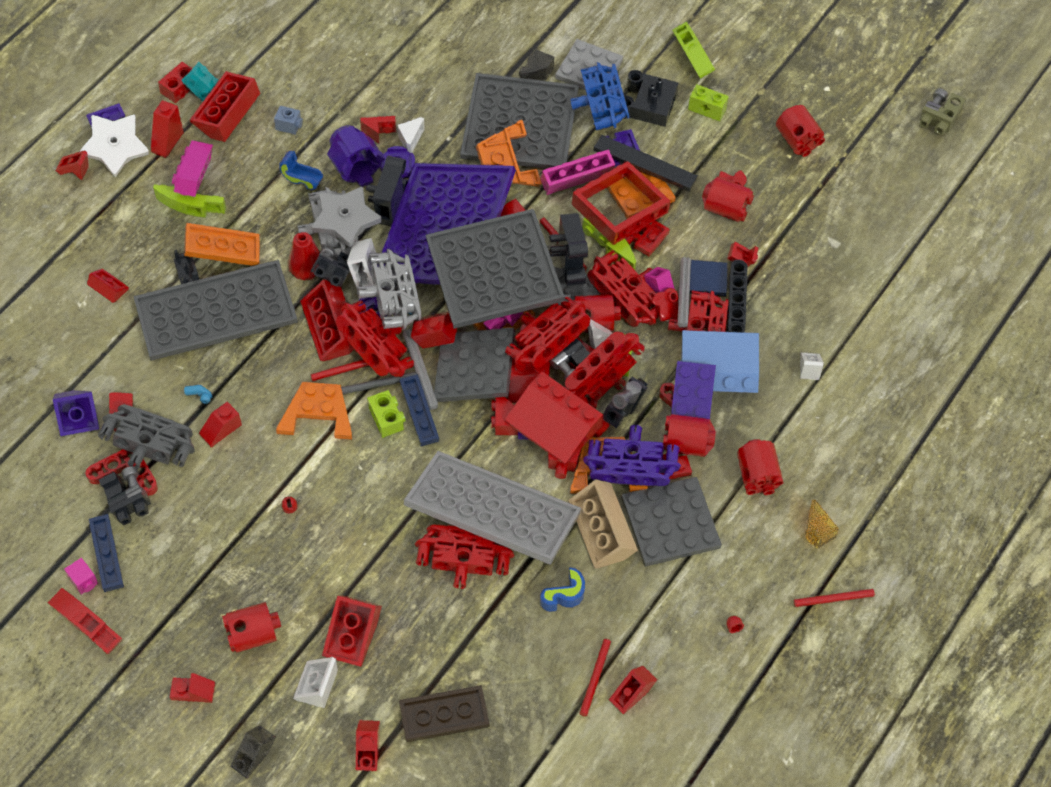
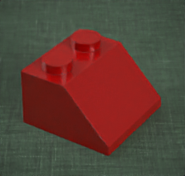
M449 312L429 315L421 318L420 321H414L411 338L422 349L451 344L455 341L457 328H453Z
M512 358L508 400L511 403H517L529 384L541 372L549 376L550 362H547L541 368H535L532 363L518 366L515 364V359Z

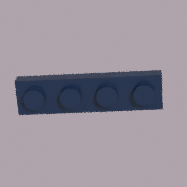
M418 374L399 379L420 446L439 442V436Z
M109 514L90 518L89 524L103 591L108 592L123 588L124 583Z

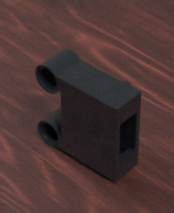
M639 70L630 71L628 73L627 89L632 93H638L636 101H634L631 96L624 95L629 117L666 127L677 96L679 82L643 74Z
M387 156L377 186L371 184L366 186V191L374 193V196H368V202L374 203L375 213L381 216V223H379L381 225L391 227L408 183V180L402 179L406 168V159Z
M578 213L560 215L559 234L549 236L550 242H558V246H551L549 254L550 257H560L566 286L586 284V273L583 268V259L588 257V245L585 240Z

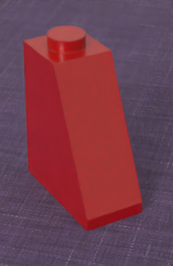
M162 100L153 112L151 153L167 158L184 131L178 106Z

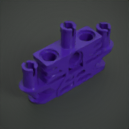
M631 425L629 440L604 439L602 456H599L601 442L595 440V444H593L594 440H590L588 455L583 460L591 470L590 477L592 480L616 484L666 486L670 483L669 477L681 467L678 463L680 448L674 445L672 450V445H668L666 460H663V443L641 441L643 428L637 425L635 430V425Z

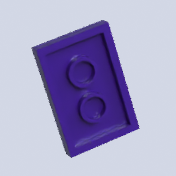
M677 361L671 414L710 419L716 365Z

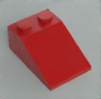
M337 595L322 656L327 658L333 657L338 661L362 667L377 627L382 605L344 595Z

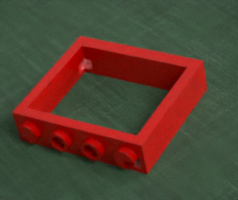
M627 161L622 165H618L610 172L604 173L596 180H591L587 185L577 188L573 192L571 205L615 245L669 212L671 201ZM626 177L654 204L614 226L587 199Z

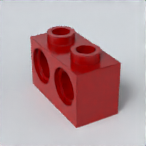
M184 62L178 64L158 81L160 93L175 104L180 99H183L191 90L182 82V79L192 68Z

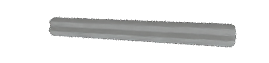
M683 257L680 265L677 325L684 328L688 326L691 269V259L689 257Z
M412 329L404 330L403 336L411 360L413 359L414 369L416 374H418L429 409H437L438 402L418 344L411 338Z

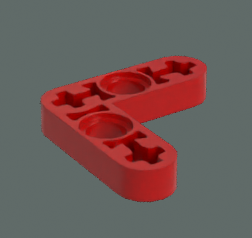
M122 449L90 465L85 472L87 480L91 484H100L99 479L113 472L121 473L123 469L130 467L128 465L130 460L128 455H132L133 452ZM143 459L140 467L144 468L145 471L143 474L138 475L136 479L139 486L147 492L148 496H151L157 492L158 486L156 479ZM111 462L118 463L115 469L108 468ZM96 472L98 476L95 477L92 473ZM147 479L151 488L148 489L143 480Z

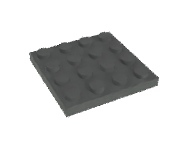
M514 328L456 333L454 343L440 345L434 388L437 402L508 397L512 357L507 355L505 350L507 346L510 347L509 344H514Z
M697 477L672 482L666 486H655L622 494V501L645 567L721 548L720 538Z

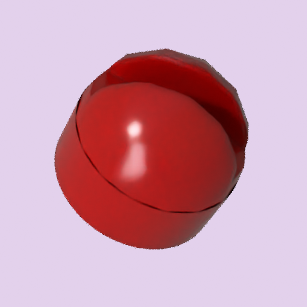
M292 496L285 497L281 502L282 510L287 514L294 513L298 508L297 501ZM290 501L292 507L288 508L287 502Z
M733 615L727 619L726 625L730 633H737L744 628L740 617Z

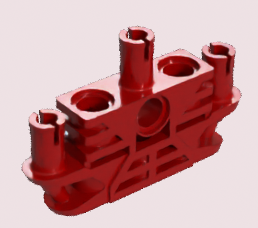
M611 250L602 257L596 256L592 269L587 273L591 284L601 295L613 296L614 306H620L621 317L630 326L637 327L639 323L655 325L656 319L659 318V306L653 307L654 305L652 304V299L656 292L646 283L644 277L652 268L649 267L644 272L638 274L624 258L617 261L618 255L614 250Z
M692 290L688 326L686 328L679 327L677 325L678 320L669 318L668 330L680 332L682 330L705 331L704 328H706L707 331L725 332L729 300L726 299L724 302L714 295L712 290L710 293Z
M565 297L566 300L561 302V305L558 303L552 304L537 318L531 313L526 312L525 315H522L521 322L526 324L527 327L515 336L518 347L514 344H509L510 347H506L505 353L514 358L515 364L518 366L532 363L533 367L541 368L587 329L590 324V316L585 312V304L583 302L577 303L569 297Z
M361 300L352 305L345 303L342 306L341 315L336 319V325L346 340L379 376H386L390 373L395 377H402L406 370L414 366L413 359L407 362L411 359L409 356L400 360L407 351V348L396 337V335L402 332L401 327L384 329L382 319L372 308L365 311L366 305L365 303L360 305L363 303Z
M622 332L612 333L566 378V389L590 404V400L585 397L586 394L593 400L598 401L612 386L617 390L623 389L620 384L625 387L626 381L622 377L637 363L629 352L632 350L635 355H641V352L638 350L640 349L642 352L645 350L644 345L639 342V336L636 333H627L625 335Z
M429 525L426 529L428 533L415 543V546L418 548L415 563L421 566L423 559V566H427L429 564L430 550H432V569L455 572L453 586L459 589L460 581L461 589L466 588L467 573L492 576L494 558H498L496 573L501 575L502 568H504L503 576L508 575L510 559L515 556L508 547L495 545L498 543L459 527L449 525ZM465 558L467 561L462 562L459 559Z

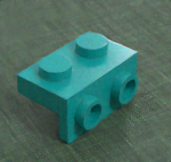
M200 62L195 64L182 79V82L202 102L219 81Z

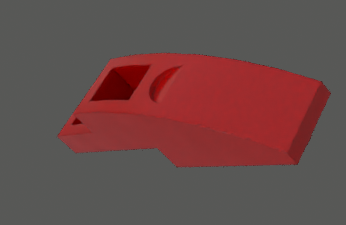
M61 588L49 600L48 604L76 629L80 630L107 655L123 640L102 619L65 589Z

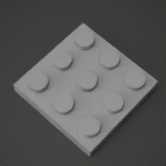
M577 39L555 74V79L568 84L579 85V88L586 90L581 69L597 66V62H600L601 65L612 67V64H615L618 70L623 62V56Z

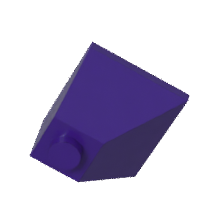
M73 390L54 394L52 400L60 436L100 429L92 391Z

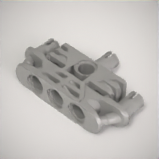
M325 187L324 191L308 193L314 222L322 212L319 193L344 195L346 194L345 190H342V193H337L336 191H331L329 187ZM313 223L297 225L299 233H317L321 249L324 246L335 247L334 260L337 259L341 251L347 255L350 254L352 246L345 249L347 245L341 239L337 240V238L329 233L313 232Z
M387 249V253L369 254L370 266L372 265L371 276L373 286H358V298L376 297L384 329L402 327V330H405L407 325L411 324L414 320L420 321L421 309L409 256L400 257L393 254L392 250Z

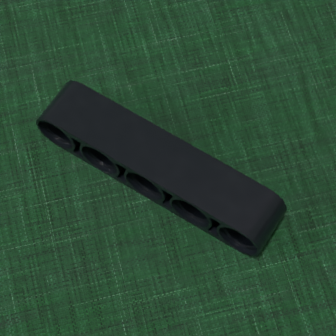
M743 260L733 261L730 268L727 332H745L748 267Z

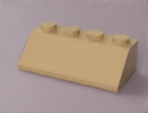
M594 480L568 500L570 504L581 508L576 522L594 568L598 569L624 561L638 551L611 483Z

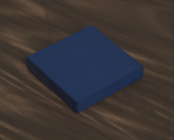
M691 260L689 294H692V290L710 293L712 290L714 295L726 297L728 263Z

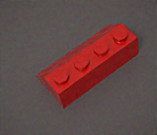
M226 71L191 117L190 122L209 138L225 142L261 94L255 78Z
M323 279L300 302L320 361H327L349 355L354 348L336 325V319L341 315L342 306L346 303L342 288L336 287L330 281Z

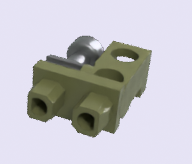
M936 89L933 94V101H928L922 110L919 126L928 128L929 125L935 127V133L939 135L949 132L956 118L962 112L966 98L951 93L943 107L940 106V103L945 102L948 93L944 89ZM952 100H958L960 105L952 103Z

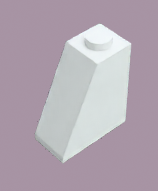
M371 238L354 242L347 260L356 288L358 286H373L371 276L372 265L370 266L369 254L376 253Z

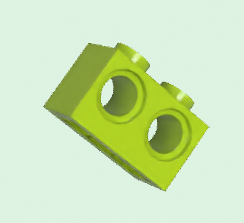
M389 390L367 397L368 408L382 438L404 430L403 422H406L405 416L402 411H398L397 399L395 396H391Z

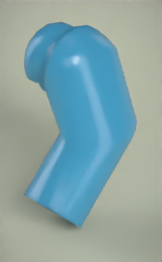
M202 385L185 386L184 388L186 396L198 395L200 396V401L204 404H208L211 401V392Z

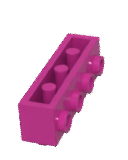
M192 140L190 145L186 146L180 164L177 166L176 174L172 178V184L175 185L174 192L196 197L211 161L213 145Z
M605 150L547 168L542 171L540 180L546 194L549 195L591 180H596L604 173L613 170L615 163L610 151Z

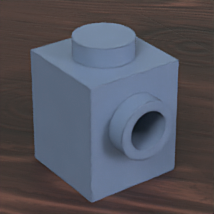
M280 106L274 118L275 129L296 135L298 128H301L303 124L300 110Z

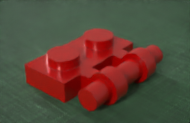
M655 220L651 225L645 226L625 238L629 245L632 242H636L634 248L650 257L669 234L670 229Z

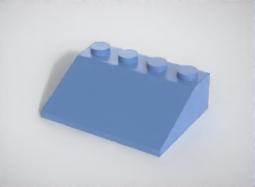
M682 330L681 361L716 365L713 391L758 393L759 333Z

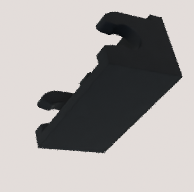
M176 249L174 251L175 259L173 260L180 283L184 284L199 280L193 257L184 256V253L179 254Z

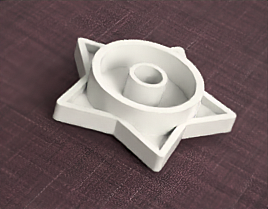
M92 115L93 136L80 150L87 151L88 158L104 163L114 177L119 174L124 165L131 159L149 154L147 147L135 135V115H130L116 121Z

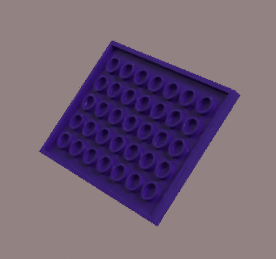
M415 163L382 253H387V249L392 250L393 254L403 258L405 255H408L415 283L440 285L426 235L500 217L516 171L515 167L503 165Z

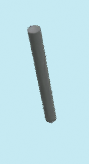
M416 372L404 374L402 377L392 376L341 387L344 395L400 383L399 379L417 374Z

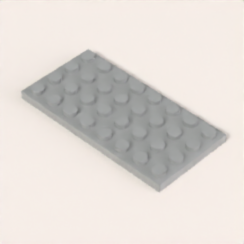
M437 451L404 499V506L550 565L581 512V508L440 451Z

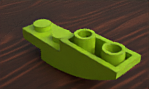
M687 21L672 30L700 79L715 71Z
M153 186L156 199L178 212L206 218L207 212L225 214L226 205L224 197L196 194V197L185 196L174 192V186Z
M586 218L583 219V232L587 236L594 238L601 246H605V255L614 250L618 255L617 261L624 258L634 270L636 269L635 256L625 239L613 245Z

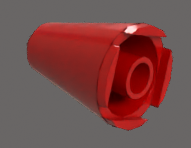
M300 232L294 236L288 259L289 272L296 279L300 280L314 279L315 275L311 272V269L320 254L311 235L306 232Z

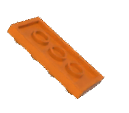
M186 223L184 256L250 266L259 265L260 234Z

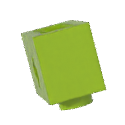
M696 84L690 95L688 110L721 121L727 109L729 96Z

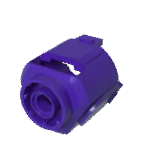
M351 125L340 127L330 137L331 147L327 153L329 159L343 180L351 183L357 182L361 187L373 183L371 176L385 160L382 152L373 139Z

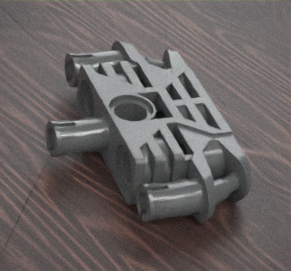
M123 404L118 406L117 412L107 414L102 418L104 424L98 433V437L103 440L106 435L105 441H108L116 428L117 430L113 435V446L133 452L128 461L130 467L135 463V467L138 469L144 457L168 465L175 449L178 451L172 462L177 466L180 460L179 467H183L188 455L195 452L194 445L190 439L193 436L192 430L188 426L165 417Z

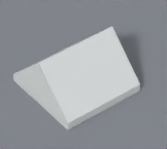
M330 657L307 661L293 699L325 708L338 671L336 659Z

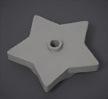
M359 187L344 195L320 192L322 212L313 223L312 231L329 233L351 247L357 236L366 228L381 223V216L365 205L363 187Z

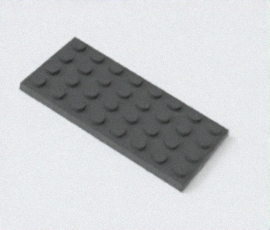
M279 260L133 296L150 361L298 323Z

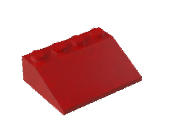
M541 372L529 384L506 417L505 422L566 465L602 427L603 414L544 372Z

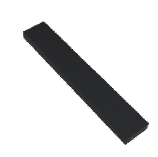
M601 135L594 146L595 152L609 150L614 160L623 164L629 161L637 170L690 192L698 175L604 135Z

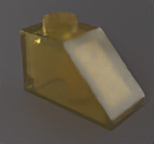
M813 499L808 511L805 535L807 541L818 549L835 539L839 528L819 503Z

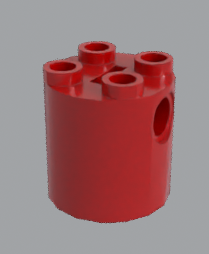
M795 105L785 109L776 121L778 131L797 155L806 157L813 149L825 142L823 130L803 105Z
M717 176L705 186L702 199L705 210L736 222H744L747 216V205L752 204L754 195L752 189Z
M612 295L574 296L573 301L585 304L591 320L614 332V321L621 320L620 306H614ZM588 327L582 333H588Z
M674 414L666 416L665 431H668V435H664L663 448L666 452L668 445H672V450L674 445H677L680 448L679 454L705 457L714 447L716 430L710 419Z
M754 439L738 449L737 457L746 494L763 493L764 495H771L775 493L774 489L781 486L784 481L774 443Z
M266 602L228 612L222 616L226 633L231 632V635L227 636L231 651H236V653L276 642L274 629L282 627L278 612L269 613ZM239 629H245L242 632H237Z

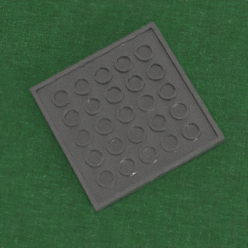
M476 73L460 159L480 161L476 150L478 143L494 134L500 133L505 128L516 124L519 120H523L527 135L523 138L510 140L518 166L547 169L566 163L575 109H572L570 99L577 98L579 85Z
M534 209L426 235L428 247L454 329L565 301Z

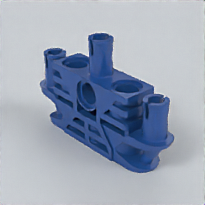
M597 62V66L581 69L587 95L571 98L572 109L590 105L596 131L614 126L615 129L617 123L622 121L624 117L629 119L616 65L612 64V67H608Z

